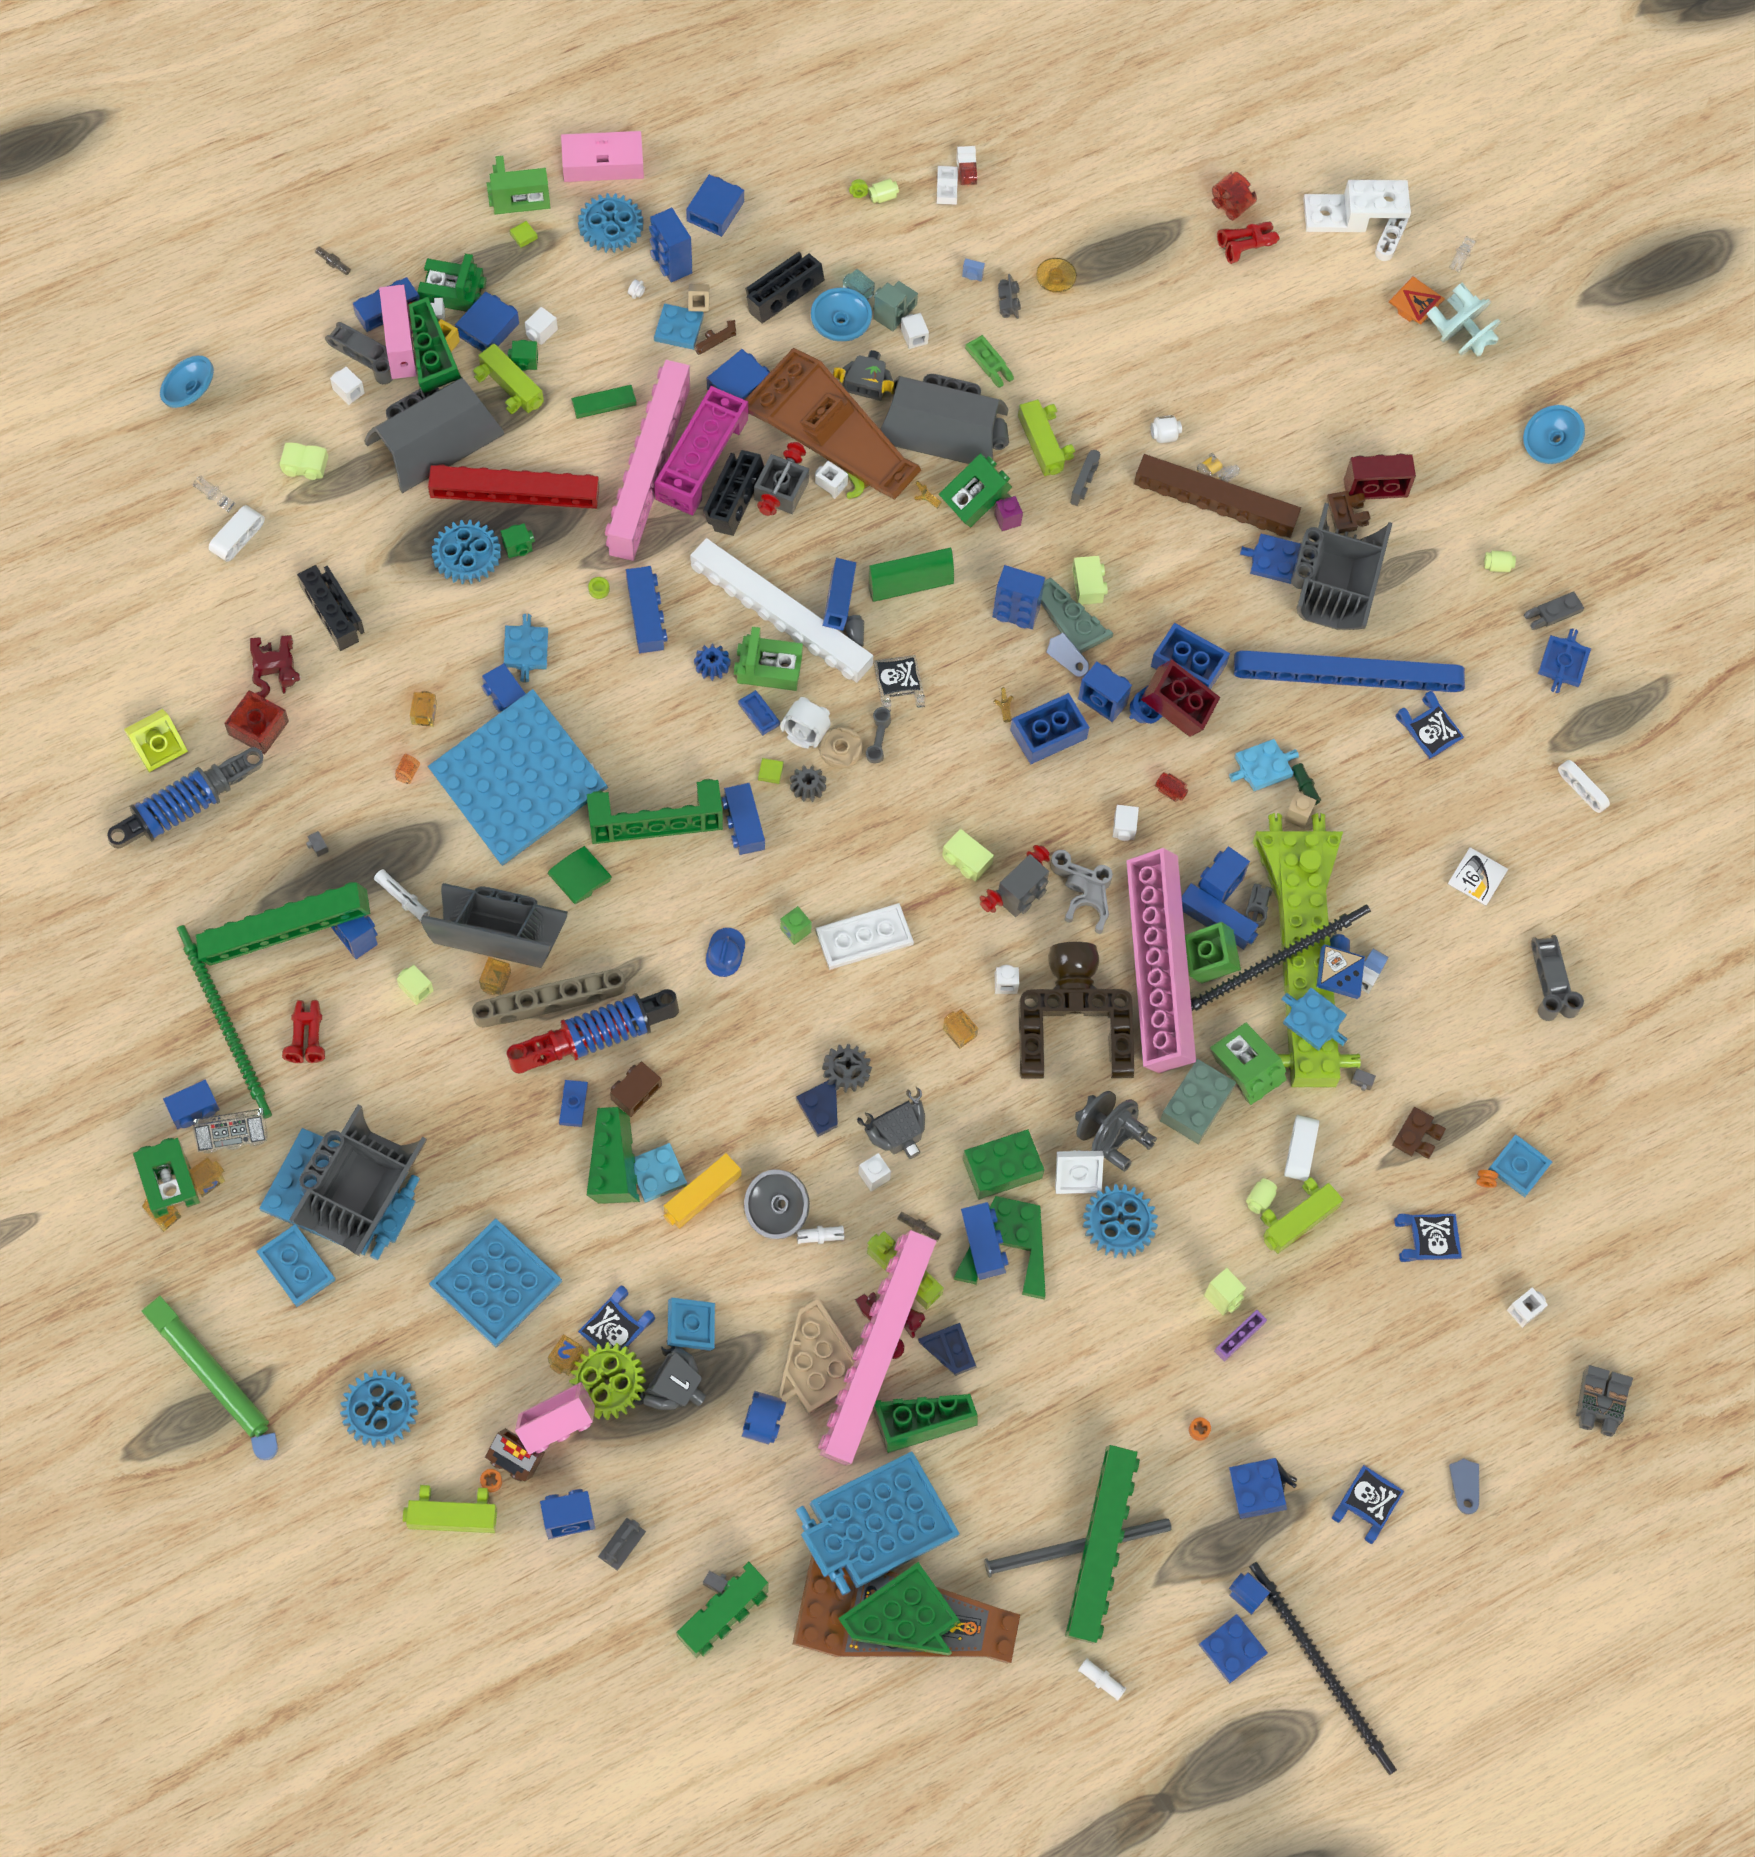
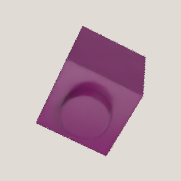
M1016 496L996 501L994 515L1001 531L1021 526L1023 511Z

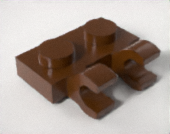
M1348 491L1327 495L1335 530L1339 529L1338 534L1357 531L1358 526L1369 525L1368 520L1371 519L1369 511L1356 514L1353 511V508L1359 509L1364 507L1363 502L1366 501L1364 493L1349 496Z
M1414 1107L1392 1146L1411 1157L1414 1152H1417L1423 1157L1430 1159L1435 1146L1421 1140L1426 1133L1440 1141L1446 1128L1439 1124H1433V1116Z

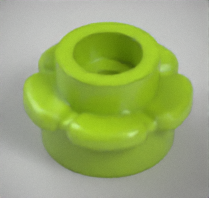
M856 179L851 183L849 192L855 198L865 197L868 194V185L864 180Z

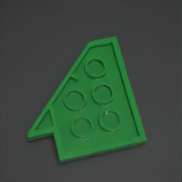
M919 1562L838 1618L853 1641L942 1655H951L952 1652L941 1636L960 1623L956 1614Z

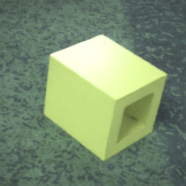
M415 965L405 968L398 975L397 982L399 988L416 1005L434 991L432 982Z

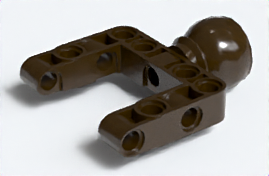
M1064 942L1051 946L1048 963L1053 975L1058 979L1055 982L1056 986L1053 989L1026 990L1019 1000L1021 1079H1044L1043 1016H1066V1014L1108 1016L1110 1018V1034L1108 1038L1109 1062H1112L1111 1078H1134L1133 1006L1130 993L1123 989H1097L1093 986L1094 981L1091 977L1095 975L1099 966V954L1095 944L1088 942ZM1095 998L1100 999L1103 1002V1006H1094L1092 1000ZM1117 998L1124 1000L1125 1006L1118 1007L1114 1000ZM1033 999L1036 1002V1006L1028 1007L1025 1004V1000ZM1055 999L1059 1005L1051 1007L1048 1005L1047 1000ZM1033 1042L1037 1045L1038 1049L1030 1051L1026 1048V1044ZM1116 1043H1125L1127 1049L1125 1051L1118 1050Z

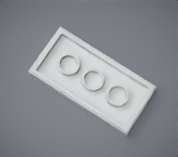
M900 903L815 929L829 970L914 944Z

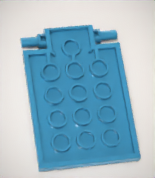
M304 1128L301 1129L259 1208L260 1211L295 1225L289 1219L304 1195L299 1179L322 1141V1136ZM334 1141L329 1143V1146L332 1148L340 1145ZM320 1160L317 1166L325 1167L329 1162L327 1160ZM411 1175L406 1187L402 1188L399 1194L396 1193L362 1251V1255L365 1256L374 1236H377L375 1240L376 1245L370 1257L375 1260H379L384 1248L388 1247L390 1242H396L416 1203L412 1199L415 1195L414 1190L420 1180L419 1177ZM313 1179L308 1180L305 1186L313 1187L317 1181ZM296 1224V1226L299 1227V1228H301V1229H304V1230H306V1231H308V1232H311V1233H313V1234H315V1235H318V1236H320V1237H322V1238H325V1239H327V1240H329V1241H332V1240L328 1239L327 1237H325V1236H323V1235H321V1234H319V1233H317V1232H315V1231H313V1230H311V1229H308V1228H306V1227H303V1226H301V1225Z
M913 1451L812 1500L810 1506L820 1524L817 1525L814 1519L811 1520L804 1506L795 1510L803 1523L801 1526L804 1530L801 1534L823 1576L829 1575L831 1581H835L842 1595L851 1591L843 1577L845 1574L842 1568L845 1567L855 1587L858 1588L941 1546L960 1534Z

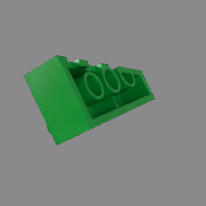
M426 297L409 304L418 382L422 392L426 393L461 378V375L429 298Z
M619 1107L597 1108L586 1195L598 1204L640 1202L636 1184H638L637 1175H635L634 1171L635 1156L632 1153L631 1146L633 1140L630 1116Z
M971 1394L939 1396V1398L917 1397V1399L903 1400L901 1398L882 1402L881 1400H876L873 1406V1412L887 1453L978 1426V1414Z
M749 1561L743 1566L745 1572L740 1577L733 1576L727 1582L723 1594L720 1592L715 1594L707 1602V1609L705 1611L700 1609L676 1632L679 1640L696 1658L700 1655L703 1657L714 1648L712 1644L718 1638L723 1640L732 1631L730 1627L736 1621L739 1623L743 1622L750 1615L748 1610L754 1605L760 1606L768 1598L766 1595L769 1590L768 1581Z

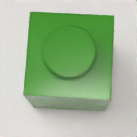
M797 906L780 919V929L795 945L811 933L812 922Z

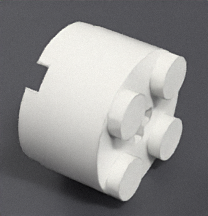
M800 697L787 712L780 724L782 732L784 730L787 732V738L795 745L807 749L809 746L816 748L830 727V712L824 707L811 703L807 698Z

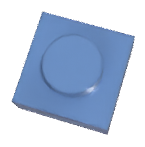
M965 258L962 277L982 281L985 263Z

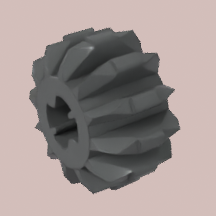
M803 765L802 771L796 769L794 775L790 777V782L792 783L790 790L794 791L796 798L802 796L803 802L807 798H810L813 802L815 796L821 798L822 792L826 791V777L822 776L821 769L814 771L815 767L813 765L810 769Z

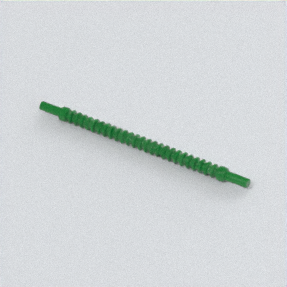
M185 925L177 927V931L185 946L183 950L188 956V960L191 961L190 965L194 966L193 971L196 972L195 976L198 977V982H201L200 987L206 993L205 997L209 998L207 1002L211 1004L212 1013L216 1014L215 1019L218 1020V1025H221L220 1030L223 1031V1036H226L225 1041H229L227 1045L231 1047L230 1051L234 1052L232 1056L236 1058L235 1062L239 1063L237 1067L241 1069L240 1073L244 1074L242 1078L246 1080L245 1084L249 1085L250 1095L253 1100H256L264 1119L272 1116V1112L264 1097L265 1091L263 1087H260L261 1083L257 1082L258 1077L255 1076L256 1072L252 1071L253 1066L250 1065L251 1061L247 1060L248 1055L245 1054L246 1050L242 1049L243 1044L240 1043L241 1039L237 1038L238 1033L232 1027L233 1022H229L231 1018L227 1016L228 1012L225 1011L226 1007L223 1006V1001L220 1000L221 996L217 995L218 990L215 989V984H212L213 979H209L211 975L208 973V969L205 968L206 964L202 963L198 958L196 943L192 942Z

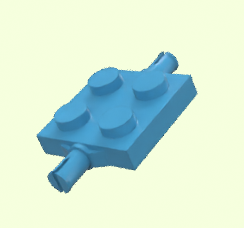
M523 614L521 626L505 625L504 664L508 668L521 670L520 681L524 682V675H526L525 682H529V671L547 669L548 628L531 626L532 616L528 614V621H526V614Z
M1310 988L1298 1000L1288 993L1282 997L1281 1000L1292 1007L1283 1024L1318 1051L1325 1042L1334 1039L1342 1046L1347 1042L1348 1038L1338 1032L1339 1025L1346 1018L1347 1014L1314 989Z

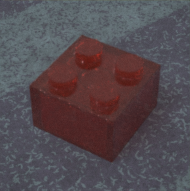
M248 690L224 724L229 736L251 748L260 749L265 755L288 724L289 719L285 709Z

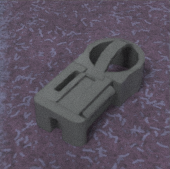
M1254 884L1244 916L1257 923L1258 928H1260L1266 921L1267 905L1273 889L1267 886L1264 889L1261 888L1262 885ZM1254 911L1253 917L1251 919L1248 913ZM1258 913L1263 917L1261 921H1256Z

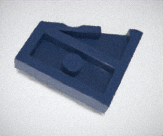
M828 1081L796 1096L797 1103L817 1137L838 1127L836 1084L828 1085Z
M960 1323L918 1339L919 1343L955 1376L977 1368Z

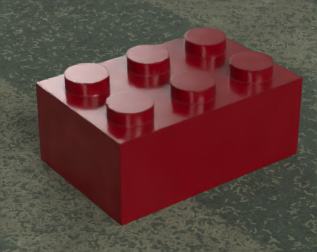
M1400 453L1387 456L1379 454L1376 456L1364 457L1359 455L1351 457L1344 476L1345 491H1348L1349 496L1364 493L1365 500L1407 498L1416 477L1413 454L1405 455Z
M1171 659L1157 668L1141 700L1191 737L1204 730L1221 697Z

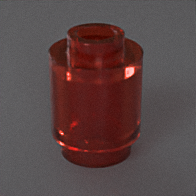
M1163 772L1155 784L1160 793L1174 802L1182 801L1189 791L1186 789L1187 784L1171 773Z

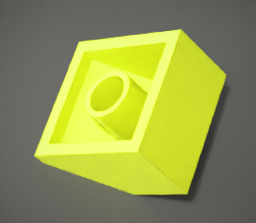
M164 709L124 729L148 772L188 752L173 722Z

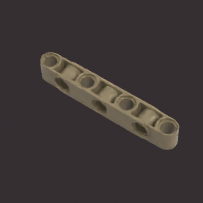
M611 969L502 994L476 1002L472 1008L474 1021L479 1027L485 1028L598 1002L622 994L626 988L625 976L622 971ZM612 980L620 981L618 985L610 984ZM570 990H574L577 992L573 996H569L566 994ZM525 1001L533 1002L530 1006L522 1005ZM482 1011H486L489 1013L485 1017L478 1016V1014Z

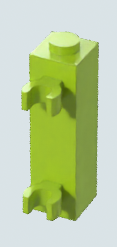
M493 344L479 354L480 365L473 370L476 374L474 378L480 383L489 375L511 396V398L505 401L507 405L506 410L510 414H514L520 406L527 413H530L542 405L544 402L543 391L497 345Z
M1039 399L1020 404L1018 418L1043 475H1056L1063 471L1065 460L1074 458L1073 453H1075V449L1072 444L1060 449L1048 420L1056 418L1055 404H1050L1042 408Z
M1312 1177L1304 1181L1302 1188L1310 1197L1280 1220L1276 1218L1270 1208L1262 1213L1263 1216L1260 1219L1269 1227L1265 1231L1263 1238L1270 1250H1274L1279 1254L1341 1206L1344 1199L1330 1183H1327L1320 1189Z
M883 1231L880 1235L875 1234L868 1241L867 1254L886 1271L890 1259L896 1256L897 1251L894 1250L896 1241ZM926 1270L915 1300L927 1310L943 1294L944 1287Z
M420 1485L419 1501H408V1507H404L403 1522H406L408 1529L495 1533L497 1507L496 1504H488V1488H478L477 1503L430 1501V1485Z

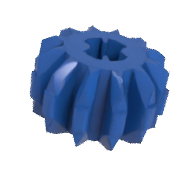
M713 643L710 648L704 645L702 651L697 650L696 658L694 659V665L697 666L696 672L702 673L703 679L707 676H710L712 681L714 676L721 679L723 677L722 673L727 674L731 665V660L728 658L729 653L723 651L721 645L718 648H715Z

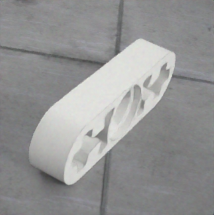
M1389 218L1375 251V255L1379 260L1389 261L1393 257L1406 228L1408 218ZM1397 219H1400L1398 227L1395 226ZM1387 233H1394L1397 238L1390 239ZM1385 245H1388V251H1386V253L1382 252L1385 248Z
M1567 760L1558 767L1561 777L1594 811L1601 813L1609 807L1610 802L1607 796L1574 762Z

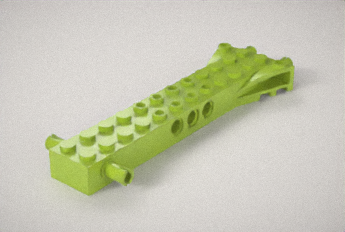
M1275 813L1268 815L1270 831H1256L1253 839L1254 847L1257 848L1260 854V861L1266 868L1269 882L1278 900L1282 951L1284 947L1289 948V944L1294 945L1295 941L1300 942L1301 937L1305 939L1307 934L1309 936L1312 935V931L1316 933L1318 928L1321 930L1323 925H1329L1326 889L1343 831H1326L1325 814L1320 813V818L1318 813L1311 816L1313 831H1283L1282 815L1277 813V818H1275ZM1309 849L1317 851L1322 857L1320 868L1312 873L1305 872L1299 866V858L1302 852ZM1326 936L1325 940H1319V944L1315 942L1313 947L1311 945L1308 946V950L1303 949L1302 953L1297 952V956L1292 955L1291 959L1286 958V962L1282 961L1285 994L1288 993L1298 1000L1312 988L1335 1005L1334 992L1316 987L1321 947L1324 944L1330 946V937ZM1285 1003L1287 1017L1292 1007ZM1288 1027L1289 1054H1277L1281 1058L1284 1067L1290 1069L1291 1087H1336L1340 1080V1068H1360L1361 1064L1360 1054H1340L1338 1052V1042L1334 1039L1325 1042L1318 1051Z

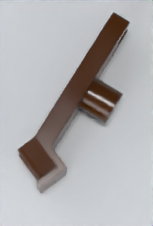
M735 320L727 321V328L716 334L712 330H708L705 333L707 339L695 346L696 353L700 355L725 340L736 336Z

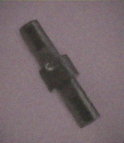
M320 246L315 250V253L326 260V264L330 267L337 268L345 275L350 273L351 269L342 263L335 254L328 253Z
M902 1211L897 1220L912 1227V1231L919 1234L922 1233L937 1242L942 1235L927 1226L925 1221L919 1218L916 1220Z

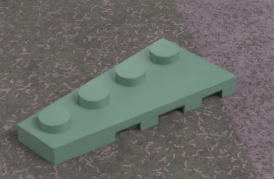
M1052 578L1045 580L1041 604L1060 632L1065 633L1081 653L1113 637L1112 631L1105 629L1095 616L1092 617L1086 612L1085 607L1080 603H1076L1070 597V594Z

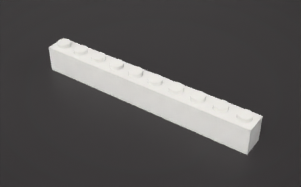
M706 538L690 555L691 567L698 574L702 573L712 584L722 587L729 596L739 599L746 608L756 611L763 620L773 623L780 632L790 635L794 642L803 643L811 654L820 656L828 666L835 667L841 671L845 678L852 679L857 683L872 667L873 655L837 629L822 626L823 619Z

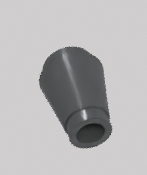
M860 615L848 616L844 626L848 638L863 647L864 620H862Z

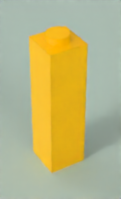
M725 1153L664 1205L665 1214L663 1216L666 1221L672 1226L675 1224L680 1229L741 1177V1168Z

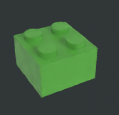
M1223 922L1185 935L1189 976L1202 984L1241 970L1234 930Z

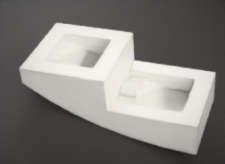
M938 166L937 204L957 205L958 167Z

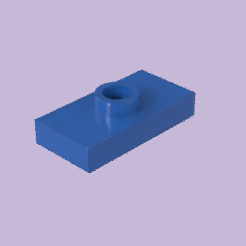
M756 690L738 700L739 706L762 736L780 726L779 719Z
M565 1080L559 1125L582 1127L588 1082Z

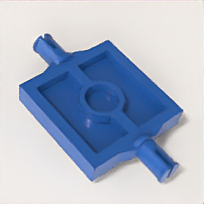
M1260 534L1256 547L1251 549L1242 546L1240 555L1252 557L1250 574L1291 584V577L1300 543Z
M1574 628L1569 630L1567 638H1558L1550 635L1538 671L1539 675L1554 680L1551 691H1555V693L1560 692L1562 683L1579 687L1591 648L1582 646L1575 641L1578 630L1576 629L1573 634Z

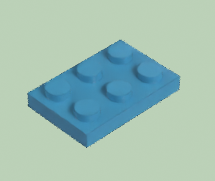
M296 1224L256 1251L296 1307L335 1281V1277Z

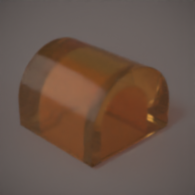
M405 753L396 769V780L410 784L420 766V762Z

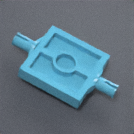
M1275 739L1237 752L1235 759L1240 766V770L1230 773L1229 778L1231 782L1244 778L1250 784L1253 791L1260 790L1293 777V771L1288 761L1299 758V754L1296 749L1284 753L1280 750Z

